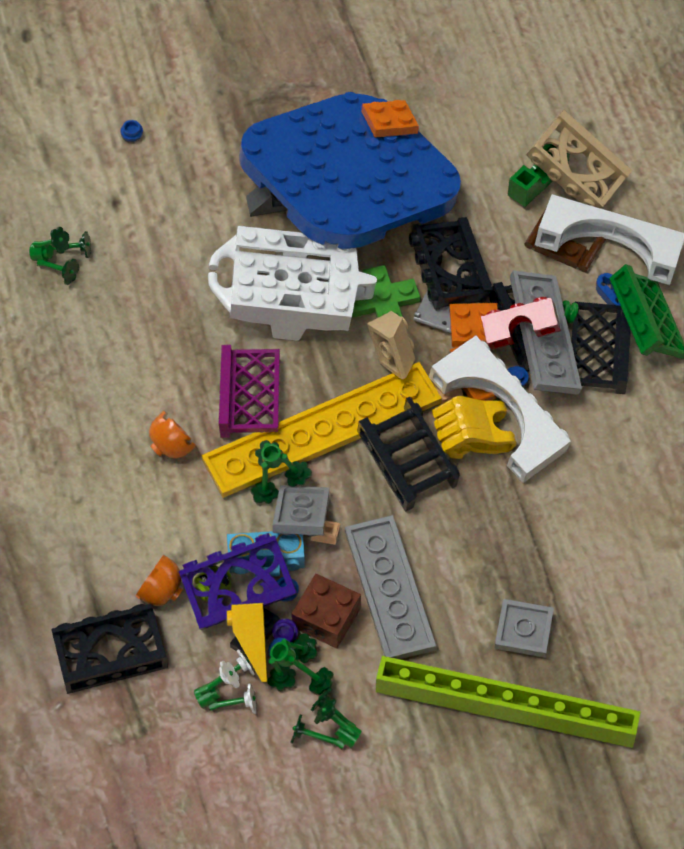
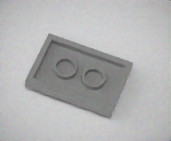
M280 485L273 519V533H280L282 535H323L329 501V488Z

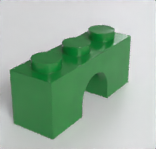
M545 144L543 149L553 157V154L548 150L550 148L557 149V147L552 144ZM567 153L568 164H569V158H570V154H569V153ZM523 165L509 178L508 196L526 207L553 180L539 166L533 165L529 169Z

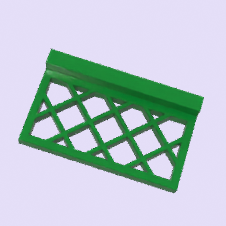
M625 264L609 279L640 353L648 356L655 351L684 359V341L658 282L635 274L632 266Z

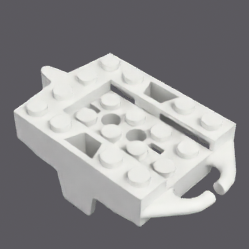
M238 226L236 235L217 249L209 262V269L217 270L219 262L223 258L233 259L232 286L230 288L222 287L218 283L217 273H208L209 287L230 313L229 318L251 323L271 325L273 338L295 341L300 340L306 329L348 331L355 300L372 299L377 282L375 276L359 272L356 248L341 249L338 248V244L333 245L326 241L322 245L299 232ZM239 247L276 251V255L239 251ZM309 256L330 257V261L309 259ZM257 273H265L269 275H257ZM317 279L328 280V282H322Z

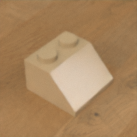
M390 311L367 323L379 363L399 378L404 379L407 377L415 361L413 353L414 344L408 337V324L404 317H400Z

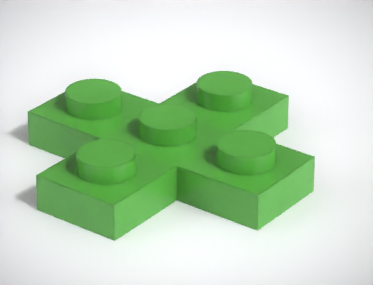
M385 265L362 270L363 273L375 276L377 282L372 299L355 300L352 318L375 313L376 318H379L390 311L401 317L402 313L399 307L420 302V295L414 278L391 283Z

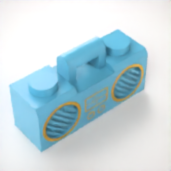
M273 531L227 534L228 552H231V547L236 544L245 542L247 546L255 543V538L266 533H269L270 537L275 535L288 571L305 568L303 534L282 535L280 533H273ZM262 549L256 554L259 560L267 558L266 563L261 568L266 570L272 565L274 561L273 552L268 549ZM250 553L244 554L237 558L249 561ZM278 565L277 568L270 573L272 577L280 576V566ZM235 566L229 569L230 573L246 574L250 572Z

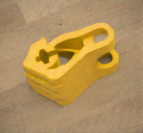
M456 396L432 410L435 418L434 426L438 431L437 437L442 442L443 451L452 459H462L463 455L470 451L486 454L506 453L517 445L515 434L512 431L500 430L494 424L495 422H500L507 413L506 405L502 401H482L464 396Z

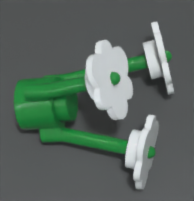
M239 649L237 650L239 658L236 659L238 662L236 666L233 667L231 663L221 661V667L219 668L220 676L194 690L195 697L201 708L209 706L210 710L213 711L219 707L245 703L246 707H250L252 713L256 714V697L251 684H248L244 697L217 701L221 697L217 685L223 681L226 684L233 685L235 688L240 686L239 676L236 673L238 670L242 669L244 672L249 670L252 676L255 675L249 665V660L245 659Z

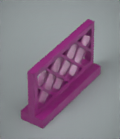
M231 345L221 346L220 438H230V433L278 432L280 349L232 350ZM265 357H275V361L268 367L260 362ZM237 358H248L251 361L242 367L237 363ZM257 365L263 371L254 377L248 371ZM268 374L274 381L265 386L260 380ZM245 375L251 381L242 387L236 380ZM256 384L262 391L254 397L247 390ZM266 394L274 399L267 406L259 401ZM244 395L250 401L241 407L235 400ZM255 404L262 410L255 416H252L247 410ZM242 414L249 419L245 424L235 425V420ZM268 414L273 419V424H262L258 420Z

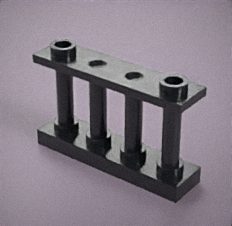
M411 397L405 400V411L379 424H371L368 417L359 421L357 432L405 512L414 508L417 494L445 480L448 481L453 489L457 486L460 476L457 466L454 463H450L422 417L423 412L420 405L414 403ZM409 419L412 421L417 430L416 432L389 445L383 444L380 439V433ZM417 441H424L429 450L428 452L402 465L395 464L392 459L393 453ZM435 459L441 472L413 486L407 484L404 474Z

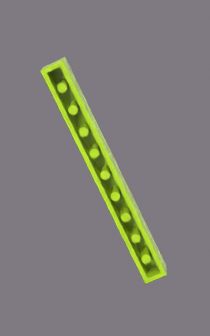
M386 656L381 657L376 677L377 693L633 748L641 712Z

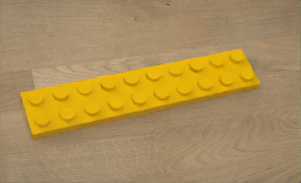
M420 362L412 365L407 377L404 379L399 378L394 373L280 421L278 432H254L201 455L202 461L222 498L262 481V467L258 464L259 458L255 455L256 450L260 449L262 441L266 440L271 444L273 442L278 443L280 450L287 454L291 462H307L360 439L361 437L357 432L358 423L368 417L371 424H379L405 411L404 404L408 397H411L414 403H418L422 411L441 404L442 397ZM282 462L277 468H269L268 478L289 470V467Z

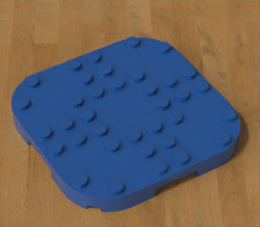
M346 92L345 94L254 123L243 134L239 154L240 165L260 189L267 187L288 209L287 218L305 236L322 245L326 241L329 244H338V248L341 249L358 248L384 239L386 231L415 220L424 224L446 215L455 206L461 180L456 167L419 131L418 134L374 137L361 112L362 104L388 102L385 99Z

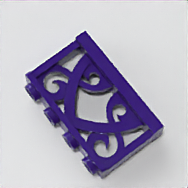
M269 533L256 537V542L246 546L245 542L232 546L231 552L222 555L221 551L206 556L207 561L198 564L197 560L182 565L184 569L180 570L179 574L200 630L227 621V610H231V605L263 603V607L297 595L275 535L270 537ZM262 549H268L274 554V561L266 570L261 567L266 563L267 558L259 560L256 557V554ZM250 553L249 561L237 558L244 554ZM222 563L216 574L210 569V567ZM278 565L281 568L287 586L280 587L270 575ZM232 566L246 569L257 575L250 581L247 587V601L242 602L232 591L219 590L224 576ZM197 573L207 574V580L205 582L200 581V583L204 586H210L209 591L203 592L194 588L192 581ZM262 579L264 582L258 586H262L264 591L261 594H256L253 591V587ZM218 595L230 596L232 599L231 604L224 606L222 604L224 598L217 599ZM196 596L208 597L209 615L202 616Z

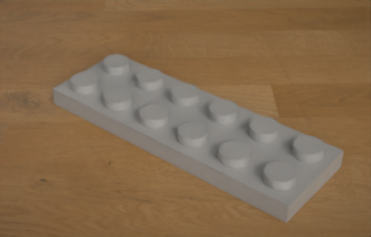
M513 271L510 275L515 304H529L539 297L552 298L561 328L560 332L537 337L532 324L527 322L520 323L534 390L578 395L582 390L566 317L564 316L557 277Z
M393 515L345 527L346 538L384 656L403 659L435 651L436 644Z

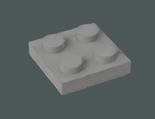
M503 599L494 649L545 658L554 608Z

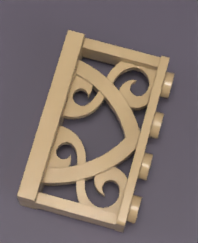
M565 110L552 121L550 126L526 153L531 162L539 166L547 173L551 180L556 181L565 189L568 195L574 197L580 203L600 209L605 206L618 187L633 171ZM555 129L560 133L558 140L549 137ZM545 144H552L557 147V149L550 148L548 150L553 154V157L543 149ZM567 153L573 155L583 153L587 157V168L590 174L572 173L568 164ZM608 177L614 181L609 188H607L603 181ZM596 182L601 188L602 194L600 198L594 194L597 192Z

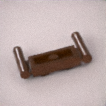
M544 211L525 241V247L529 249L534 248L535 252L575 269L578 267L582 272H587L606 238L596 237L589 250L586 246L572 240L562 244L557 252L536 246L535 241L545 213Z

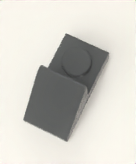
M256 187L246 196L250 217L288 211L267 187L261 189Z

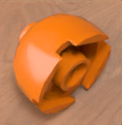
M163 410L153 420L149 428V437L153 442L150 447L159 457L164 454L171 459L182 458L189 454L197 445L194 442L191 444L187 442L191 438L173 419H166L165 417L168 414Z
M163 555L137 592L136 597L147 604H152V606L165 605L170 599L175 602L183 590L179 587L182 579L179 574L180 568L178 565Z

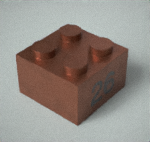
M315 573L291 614L292 621L296 623L298 631L338 649L361 609V594Z

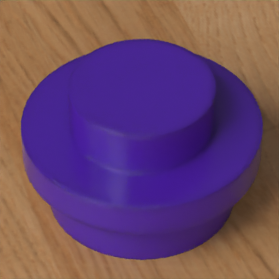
M280 619L273 626V637L275 639L285 638L292 643L298 636V627L290 619Z

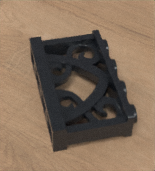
M461 217L457 221L427 225L413 224L412 233H409V244L411 247H414L415 261L417 265H420L421 279L427 285L428 299L430 302H433L435 310L450 306V304L489 303L493 287L467 217ZM435 237L440 243L435 239H429L432 245H426L424 238ZM455 248H460L461 252H456ZM445 251L453 258L465 261L458 268L456 275L447 272L436 264ZM462 272H468L470 276L464 274V278H462L461 274ZM441 285H445L448 288L447 291L451 290L452 285L456 286L457 290L452 293H443Z
M138 604L131 609L123 611L114 610L107 615L87 617L80 622L72 624L63 623L51 629L67 694L168 668L152 604ZM146 622L149 628L143 636L138 638L137 635L141 632V626L134 629L131 625ZM105 634L127 642L119 650L117 660L109 662L105 656L91 652ZM153 636L157 650L149 651L144 642ZM80 639L77 644L71 643L75 650H80V653L67 651L64 648L65 642ZM134 648L133 650L129 651L130 653L134 654V656L125 658V653L128 650ZM65 658L77 660L75 671L68 672ZM88 659L99 660L101 664L91 666L94 660L88 661Z

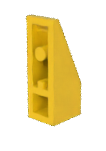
M263 603L231 605V610H227V625L232 626L233 633L261 682H267Z

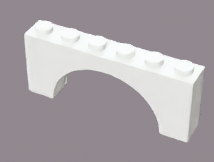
M552 194L540 223L535 245L557 252L562 244L574 238L604 237L619 242L636 252L647 266V279L670 285L684 242V233Z
M477 336L471 338L431 367L429 378L443 394L458 388L482 389L493 393L513 411L520 426L521 444L510 456L507 466L522 483L567 452L571 442L567 432L560 429L554 423L552 416L547 411H543L538 405L536 398L531 393L526 392L520 380L508 372L504 362L496 358L491 353L487 343L481 341Z

